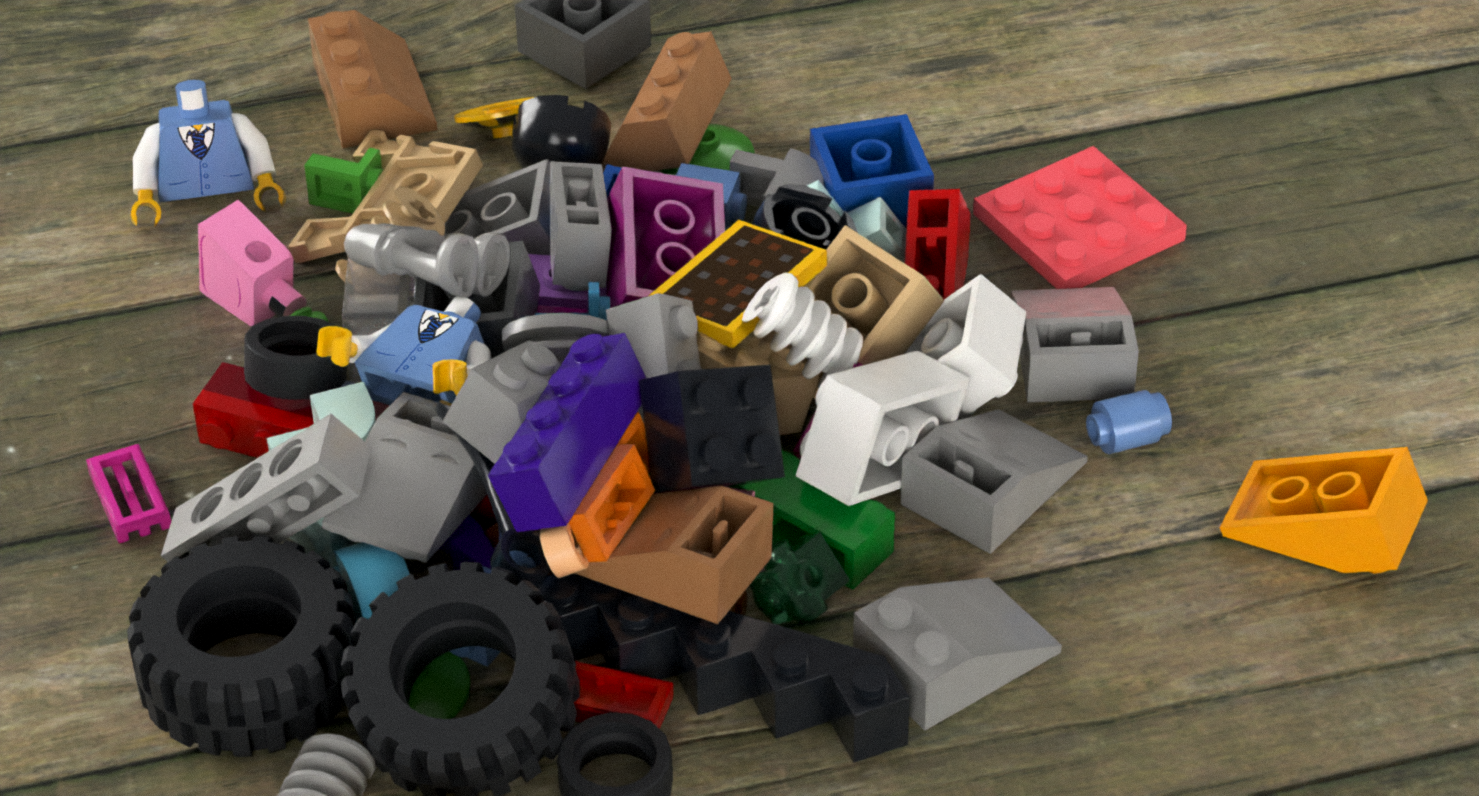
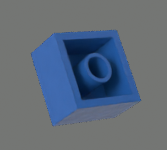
M907 114L810 129V156L817 161L824 178L825 189L842 210L848 213L881 197L903 226L907 227L909 190H933L934 188L933 171Z

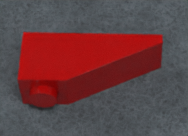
M960 189L909 190L905 264L925 276L944 300L964 286L969 257L971 213Z

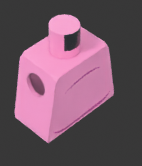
M236 200L198 224L199 289L205 296L249 326L270 319L274 315L278 317L289 316L294 311L306 306V298L293 288L294 258L291 252L242 202Z

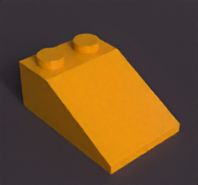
M1408 447L1256 460L1250 467L1219 528L1223 537L1341 573H1383L1388 570L1398 569L1428 499Z

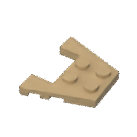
M370 130L352 155L354 162L359 163L369 148L379 149L382 169L384 170L352 216L306 220L288 246L295 263H303L346 252L344 241L347 233L355 226L371 224V219L376 215L388 218L383 211V205L388 200L400 203L395 196V190L399 187L410 188L425 197L438 211L445 224L483 167L477 150L436 141L428 144L429 147L419 146L415 144L413 137L399 135L396 141L387 139L384 131Z

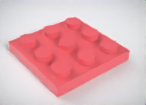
M1094 146L974 198L973 214L1056 289L1083 288L1183 242L1186 237L1187 225Z

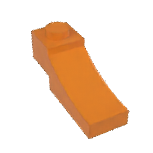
M639 412L632 419L569 521L571 530L588 562H605L609 559L655 492V488L648 475L650 473L645 425Z

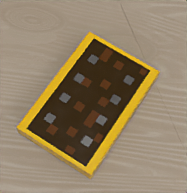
M738 220L649 296L661 293L691 300L693 312L698 322L697 331L717 340L722 345L734 348L755 330L760 320L756 316L748 322H743L742 318L748 304L762 286L777 275L792 273L798 280V287H804L827 266V250Z

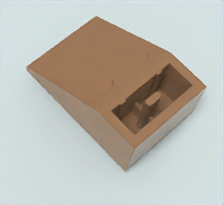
M724 486L653 494L609 559L605 562H589L588 568L575 572V574L719 624L771 559L774 503Z

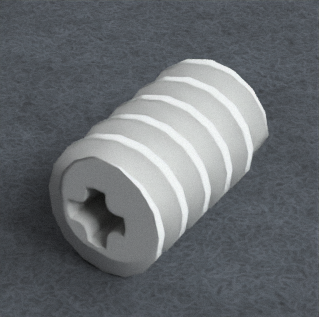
M782 273L766 282L755 294L743 314L742 321L748 322L756 316L760 318L754 330V335L758 338H763L774 330L776 334L770 344V348L774 352L782 350L788 344L792 345L786 358L787 363L791 366L798 364L806 357L808 361L802 371L806 379H812L821 371L824 373L820 379L819 388L827 375L853 368L854 363H857L860 356L863 336L856 328H847V322L841 315L831 314V309L826 302L821 300L814 301L815 295L808 287H798V280L792 273Z

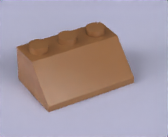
M356 10L334 11L323 16L308 18L313 64L342 148L359 146L370 130L384 131L387 139H394L399 135L410 136L437 130L435 116L404 38Z
M711 31L697 34L682 32L667 39L605 155L602 164L603 172L607 164L621 168L623 166L657 171L679 168L681 163H690L732 79Z

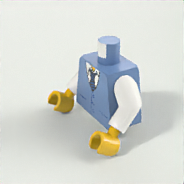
M187 80L178 83L175 87L178 106L159 110L158 123L146 128L133 156V193L138 195V201L134 203L131 209L130 217L132 223L137 226L136 211L142 206H148L155 212L154 227L157 226L161 218V208L153 200V196L158 194L159 202L254 190L253 181L259 184L254 192V201L262 211L266 212L262 203V195L269 189H274L278 192V199L283 207L286 202V194L279 185L273 182L276 170L265 136L245 115L233 113L229 101L208 102L204 81Z
M460 296L454 297L444 312L420 305L409 306L393 323L369 336L352 335L348 329L338 326L323 327L318 333L316 355L319 357L331 356L332 362L340 367H345L349 363H355L371 400L391 405L403 392L435 402L444 400L453 403L472 368L491 359V351L484 344L479 327L476 324L481 316V311L473 301Z

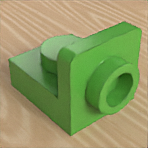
M369 148L359 163L312 153L304 165L309 204L353 214L384 170L382 169L380 150Z

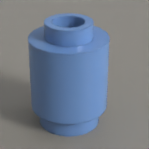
M1147 390L1097 401L1092 406L1091 414L1086 418L1087 433L1091 442L1095 446H1100L1106 454L1157 443L1162 435L1170 433L1172 427L1170 408L1164 396L1159 392L1150 394Z

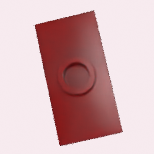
M575 661V668L580 681V697L574 702L577 711L576 722H582L589 717L617 712L635 714L652 721L659 729L661 728L674 697L673 682Z

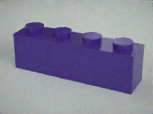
M625 333L609 336L589 334L572 344L570 352L556 373L550 377L548 385L535 405L528 410L525 420L511 441L504 446L503 453L489 472L488 477L516 532L567 526L641 407L639 380L646 379V376Z

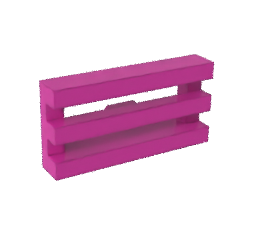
M139 444L86 459L89 475L119 544L130 541L128 533L137 530L140 537L151 534L150 526L158 523L161 530L169 529L171 524L170 513ZM131 460L152 509L143 512L122 462ZM110 466L131 516L123 518L103 468Z

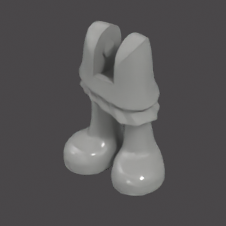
M387 223L378 225L362 224L352 228L347 233L344 241V249L353 262L367 268H373L381 276L395 273L400 276L408 274L411 277H420L429 283L439 286L451 295L466 298L471 294L481 297L490 295L502 282L510 262V248L506 237L494 232L480 234L475 240L473 237L461 233L450 235L445 239L444 236L435 230H425L414 226H398Z

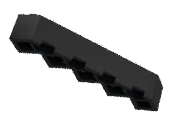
M575 573L562 578H557L554 574L548 575L542 585L538 587L544 602L552 603L560 616L575 661L602 653L609 669L659 680L676 675L697 715L752 698L775 739L830 721L853 763L908 745L910 697L885 656L732 611H728L719 624Z

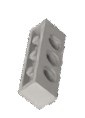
M333 414L327 415L176 507L161 557L167 562L176 556L182 560L189 556V551L193 547L204 543L208 547L222 544V538L238 536L239 541H251L254 535L270 536L274 543L279 544L360 496L372 447Z

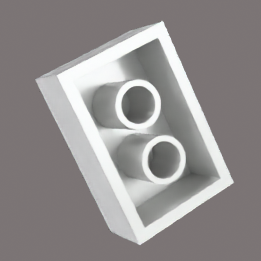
M918 350L827 375L816 394L815 403L817 409L811 428L804 436L800 445V455L802 457L796 477L848 506L901 489L902 456L936 426L957 421L971 378Z

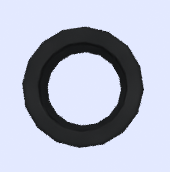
M281 316L266 319L253 325L244 338L245 381L254 390L267 396L287 400H308L310 395L340 388L347 379V366L340 367L334 364L331 356L319 357L316 355L319 330L326 326L337 325L323 319L307 316Z
M609 712L589 717L572 727L560 744L557 769L561 796L671 795L673 782L672 751L666 735L652 721L630 713ZM609 754L632 755L644 760L651 767L647 775L641 779L619 787L600 786L586 780L580 774V771L587 763L597 757Z

